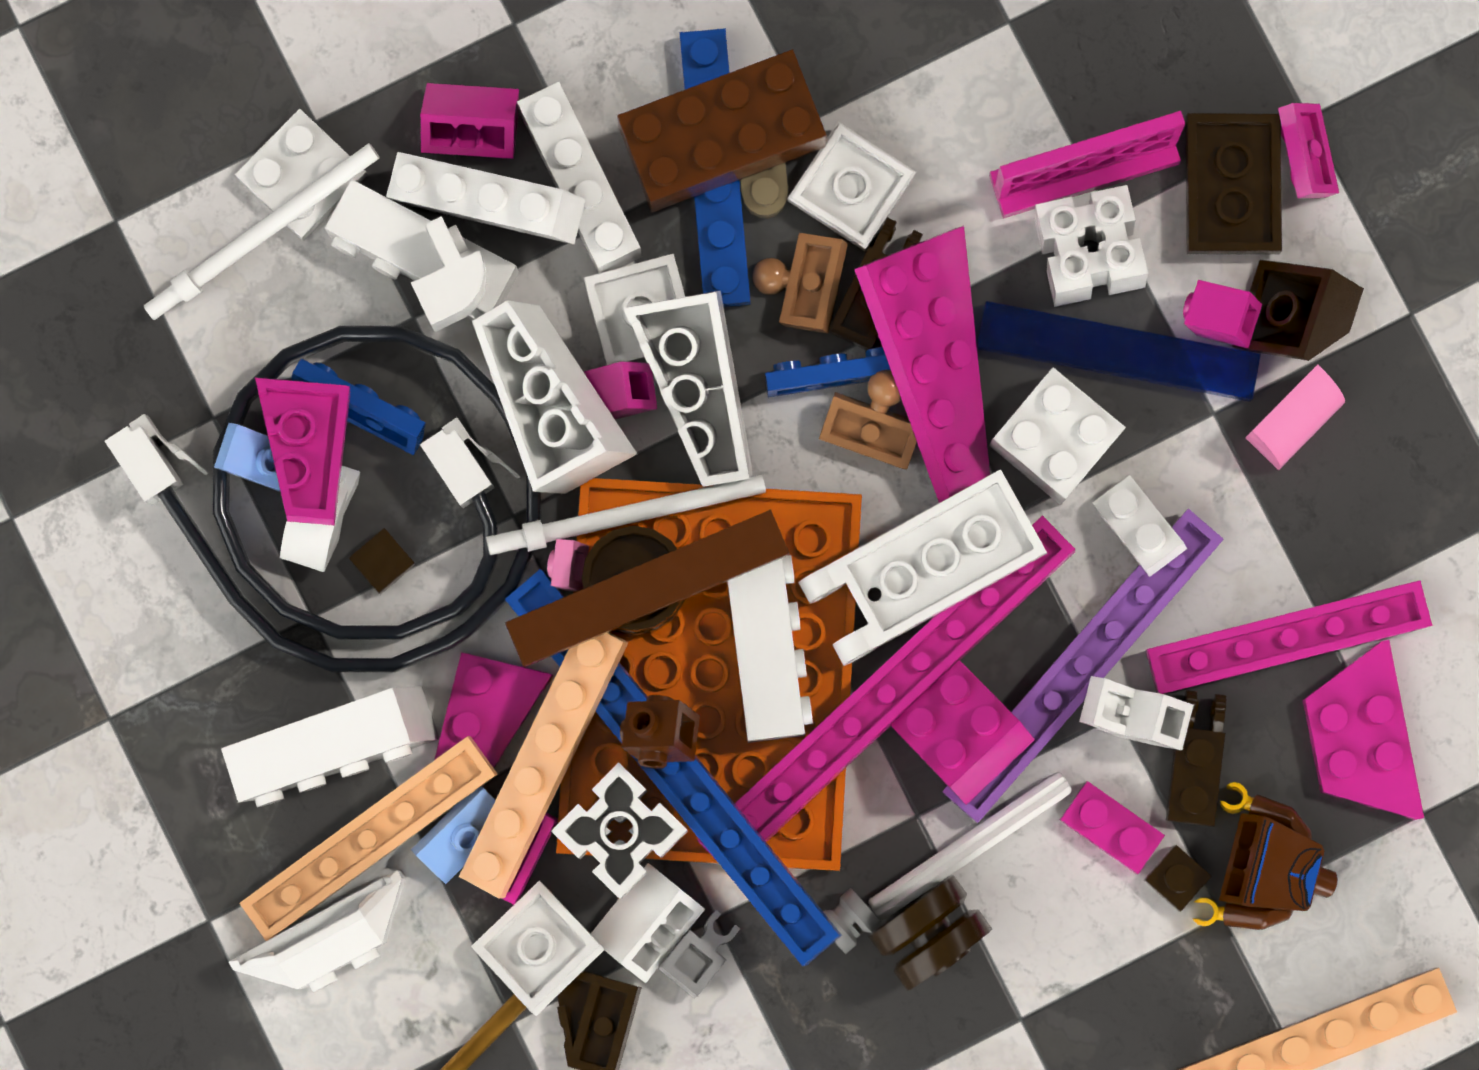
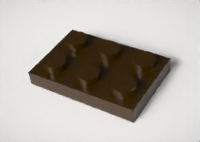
M1187 113L1185 117L1187 254L1279 255L1282 252L1281 120L1279 114Z

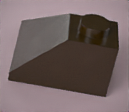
M1259 260L1249 291L1262 304L1249 348L1236 345L1231 347L1236 350L1309 361L1350 332L1364 288L1333 269Z

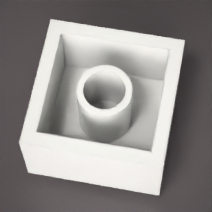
M1053 367L995 435L989 446L1057 503L1062 505L1126 427Z

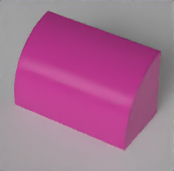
M427 83L420 114L421 153L514 159L519 108L517 101H519V89Z

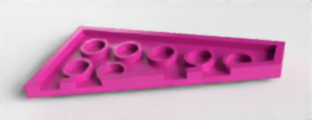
M964 226L949 230L854 269L939 503L990 475Z

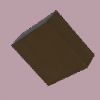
M385 528L349 557L380 595L416 565Z

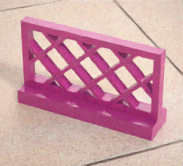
M1174 112L1002 165L999 169L990 171L989 177L1003 219L1035 209V204L1076 197L1179 165L1181 159L1176 144L1185 126L1182 112Z

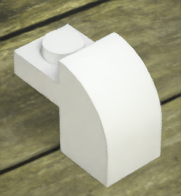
M442 216L426 223L425 227L445 267L411 282L434 332L456 323L471 314L482 300L487 283L486 267L480 251L478 250L462 258L460 254L467 251L468 248L457 226L454 225L447 228Z
M342 466L335 526L286 522L279 558L321 572L325 571L338 544L343 515L358 486L360 471Z
M1091 676L1079 722L1096 727L1098 731L1118 737L1182 750L1193 704L1165 694L1137 690L1106 678Z

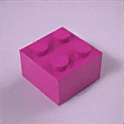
M960 660L949 668L891 724L892 728L966 805L1035 740L1023 724Z

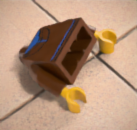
M1232 782L1227 784L1226 788L1239 792L1243 800L1238 805H1230L1220 800L1223 810L1231 814L1239 813L1244 809L1249 811V814L1241 813L1219 898V901L1227 903L1223 907L1218 906L1217 902L1209 897L1197 899L1196 903L1210 904L1214 914L1209 920L1193 918V921L1201 926H1209L1216 920L1224 922L1225 926L1264 930L1288 921L1294 910L1308 911L1314 895L1325 898L1332 896L1337 887V874L1333 870L1321 867L1325 852L1324 847L1311 840V829L1295 809L1258 794L1254 798L1250 797L1245 787L1240 783Z

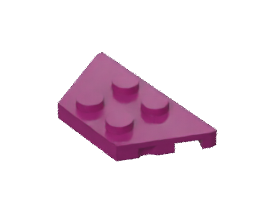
M1384 640L1303 699L1321 793L1348 799L1361 805L1382 809L1412 820L1423 819L1424 814L1390 640Z

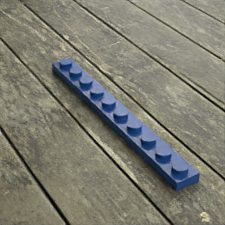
M539 569L506 597L505 600L514 612L521 616L566 596L559 588L551 586V578H549L545 570ZM569 649L551 656L559 667ZM620 662L603 694L596 713L622 743L620 726L626 717L627 702L646 701L647 695ZM696 755L695 761L667 762L665 768H649L639 764L802 966L808 965L842 936Z

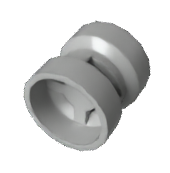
M851 888L840 896L839 905L833 910L823 911L842 934L835 943L845 954L856 946L857 938L863 932H872L881 924L880 920Z

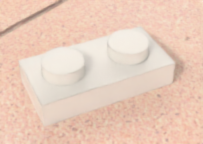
M1130 475L1092 502L1098 513L1149 577L1187 550L1181 538Z

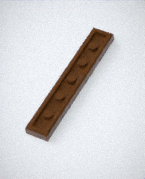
M768 510L505 622V625L525 668L789 556L790 553L772 511Z

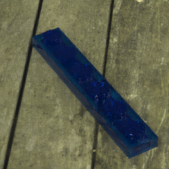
M986 301L984 305L977 342V349L1248 402L1253 400L1261 354L989 301Z

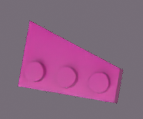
M255 378L287 522L335 526L350 401V386Z
M461 652L434 760L467 736H471L495 769L542 691L545 690L552 679L553 674Z

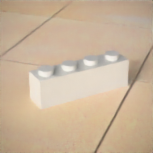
M560 82L517 101L520 115L556 188L586 199L578 233L597 272L602 273L621 268L642 258L641 247Z
M397 152L386 195L387 198L412 207L569 244H575L586 201L585 198L563 189Z
M351 179L325 226L329 237L333 238L331 246L353 258H356L358 252L375 260L372 265L374 269L393 279H397L399 274H402L415 281L445 267L425 227V224L430 222L429 219ZM463 238L468 250L461 253V257L464 258L479 250L487 273V283L483 298L475 310L466 317L473 321L504 302L519 272L515 264Z
M789 555L727 581L748 743L804 736V725L813 724L810 697H800L798 678L807 677L804 650H794L792 631L801 630L797 602L788 603L786 584L795 583L792 557Z

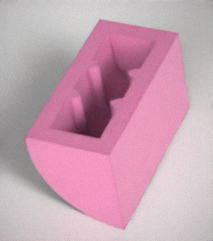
M1317 365L1245 438L1269 462L1280 470L1345 403V398L1331 377Z

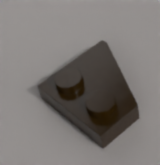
M582 971L557 995L559 1002L557 1010L560 1026L563 1028L565 1035L564 1049L568 1067L578 1070H619L642 987Z

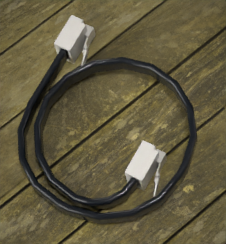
M338 326L282 349L237 393L213 450V515L236 571L279 615L339 640H403L461 616L485 592L498 561V554H489L486 537L498 534V523L486 496V493L494 489V486L465 443L471 441L492 464H500L518 480L521 477L488 448L479 446L470 437L458 418L441 427L443 430L421 443L420 446L459 505L465 508L474 503L482 522L483 557L473 581L451 604L400 625H339L291 605L250 564L229 512L230 473L214 468L228 423L242 426L252 402L259 396L255 378L277 379L292 363L343 342H403L453 363L495 405L508 427L518 454L519 451L495 385L461 350L404 326ZM146 414L129 423L130 427L126 426L105 440V443L144 502L154 505L160 500L162 501L229 604L273 648L330 672H398L454 649L472 637L506 603L505 598L520 586L534 553V550L528 552L527 547L518 549L504 584L465 623L444 637L393 658H334L284 637L243 596L176 495L175 490L183 486L184 483L155 440L159 438L180 460L189 461L204 475L209 476L211 474L177 445L169 443ZM526 473V523L541 520V492H534L532 490Z

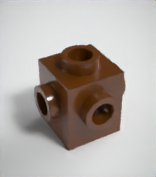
M650 695L646 698V701L627 702L626 717L620 726L621 748L637 758L640 765L649 768H665L667 762L695 761L700 715L680 700H674L662 695Z

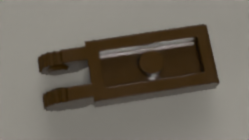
M887 217L873 247L868 248L859 267L888 256L883 251L896 231L897 221ZM913 230L912 234L908 235L903 249L920 243L923 234ZM855 274L828 332L864 350H869L873 348L878 338V333L857 275Z
M1186 690L1184 702L1193 704V709L1183 749H1174L1166 821L1209 827L1215 826L1226 734L1222 732L1227 704L1226 695L1215 694L1214 700L1211 703L1210 730L1208 731L1193 729L1199 699L1197 698V691Z

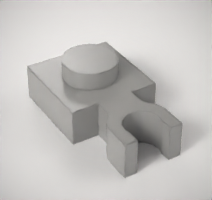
M717 909L706 920L701 938L691 930L687 931L658 968L693 998L698 997L726 961L716 951L717 948L731 941L740 930L737 925H734L727 935L717 934L714 931V922L722 914Z

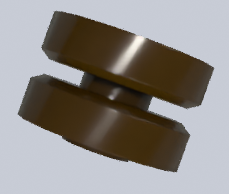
M633 525L612 530L596 541L585 558L582 574L583 588L585 589L677 550V548L670 539L654 529ZM685 600L619 627L615 631L636 636L656 632L674 620Z
M951 875L868 936L882 956L893 955L909 943L914 949L899 960L894 969V973L907 991L916 987L930 976L934 975L936 977L954 965L971 951L970 947L992 930V927L979 910H969L952 922L947 918L950 913L964 903L967 893L954 875Z

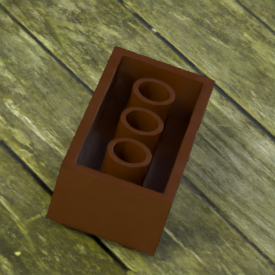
M793 49L617 115L620 133L651 213L826 146V132Z

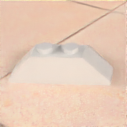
M396 870L229 961V964L234 971L295 989H303L310 986L314 993L338 980L334 971L352 963L356 970L380 957L376 948L387 942L406 878L401 870Z

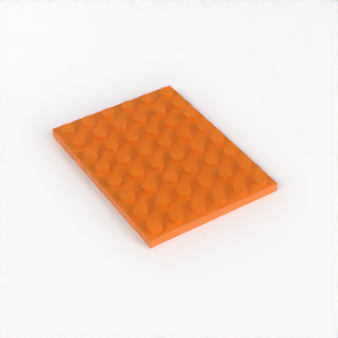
M593 478L580 485L578 516L704 487L700 484ZM766 489V493L577 536V542L589 546V554L596 541L612 530L634 525L656 530L670 539L675 547L679 549L768 510L772 511L792 557L795 583L786 584L788 603L797 602L801 630L792 631L794 650H804L807 677L798 678L800 697H810L813 724L804 725V736L748 743L727 582L685 599L674 620L656 632L636 636L616 632L615 630L610 631L613 635L629 642L619 662L647 697L650 695H662L674 700H680L700 715L695 755L734 803L744 796L850 696L852 663L844 666L833 644L854 632L856 600L847 584H845L832 594L810 604L798 582L859 548L862 494ZM595 711L561 781L558 823L577 804L588 811L600 799L592 789L619 762L647 790L639 800L652 811L661 803L688 830L662 858L652 850L645 859L719 864L697 841L698 837L631 754L621 748L622 743ZM846 768L767 841V844L787 868L840 871ZM615 819L611 821L607 827L612 831L607 836L610 842L614 844L616 841L622 840L627 843L633 836L629 832L633 827L632 823L627 819L623 823H619ZM557 838L556 854L575 855ZM589 851L585 854L587 856H593Z

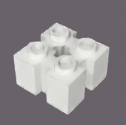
M1127 185L1091 192L1089 205L1080 207L1074 206L1072 197L1035 204L1034 219L1042 254L1054 252V256L1048 258L1046 271L1054 307L1090 300L1093 287L1106 284L1109 295L1146 287L1148 270L1140 238L1128 240L1127 237L1133 235L1136 221ZM1086 240H1093L1099 243L1098 251L1088 252L1087 246L1082 248L1080 246Z
M618 762L592 789L600 799L588 811L577 804L551 832L579 859L589 851L600 862L592 872L619 899H622L648 873L640 863L652 850L662 858L688 830L661 803L652 811L639 800L647 790ZM614 819L619 823H623L626 819L632 823L633 827L629 832L633 836L627 843L618 840L613 844L607 836L612 831L607 827Z

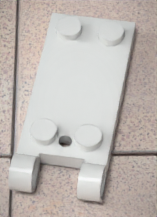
M1000 469L851 553L815 571L798 583L810 604L825 598L845 584L850 589L868 624L833 644L837 655L845 666L1048 553ZM872 588H878L881 591L882 595L878 601H871L868 597V593Z

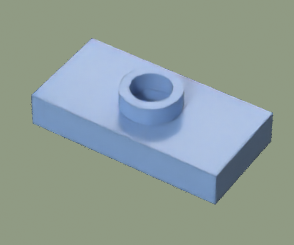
M228 423L214 468L280 492L268 436L238 424Z
M481 786L456 804L411 851L437 877L447 884L464 867L495 803V799Z

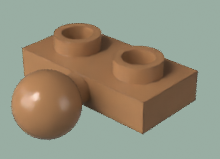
M799 233L791 270H788L786 265L776 258H765L756 264L752 272V281L761 293L774 295L787 288L779 320L780 324L785 327L828 334L848 243L843 239Z
M891 370L879 371L870 378L867 390L872 400L871 404L835 392L819 439L907 470L917 441L908 417L888 411L890 406L897 404L901 400Z

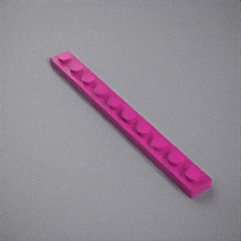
M1043 515L1032 526L1048 554L934 616L735 803L766 842L886 731L949 668L968 654L1075 553V548ZM698 838L697 841L708 851V849Z

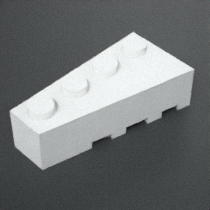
M721 290L623 308L640 343L643 355L647 363H649L658 383L664 402L675 421L678 433L702 486L750 479L753 476Z
M507 300L472 321L534 492L566 494L637 455V452L540 305Z
M396 687L223 747L221 750L238 803L255 800L258 808L283 800L282 791L298 786L299 793L326 785L325 777L341 772L342 778L369 770L368 763L384 758L385 763L410 756L412 755V748L439 740L423 687Z

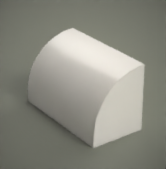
M649 863L644 867L648 873L622 899L617 900L591 932V935L608 954L645 983L705 910V908Z

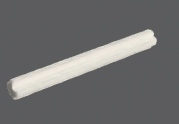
M1060 772L1054 773L870 898L868 903L879 920L887 919L1068 796L1072 791L1068 781Z

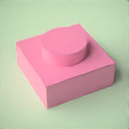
M556 539L555 550L550 552L547 562V572L549 578H551V586L573 592L584 589L582 574L585 558L588 555V545L575 540Z

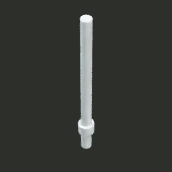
M368 143L192 271L185 269L171 279V286L144 304L146 312L153 320H156L182 300L185 302L192 300L203 292L202 286L377 161L380 157L375 149Z
M757 475L746 480L717 484L542 524L541 520L522 524V529L486 537L488 551L490 555L525 547H527L528 552L546 548L547 542L556 541V539H565L766 493L763 476Z

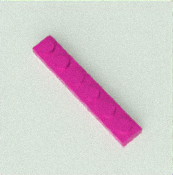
M1419 580L1149 648L1145 651L1156 693L1166 694L1428 628L1433 625L1421 581Z

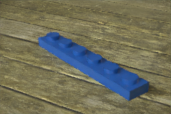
M726 28L679 32L684 90L730 73ZM737 180L694 196L703 293L721 290L723 307L751 305L740 181Z

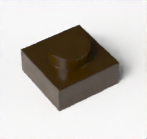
M1174 845L1143 881L1178 912H1181L1212 876L1181 848Z

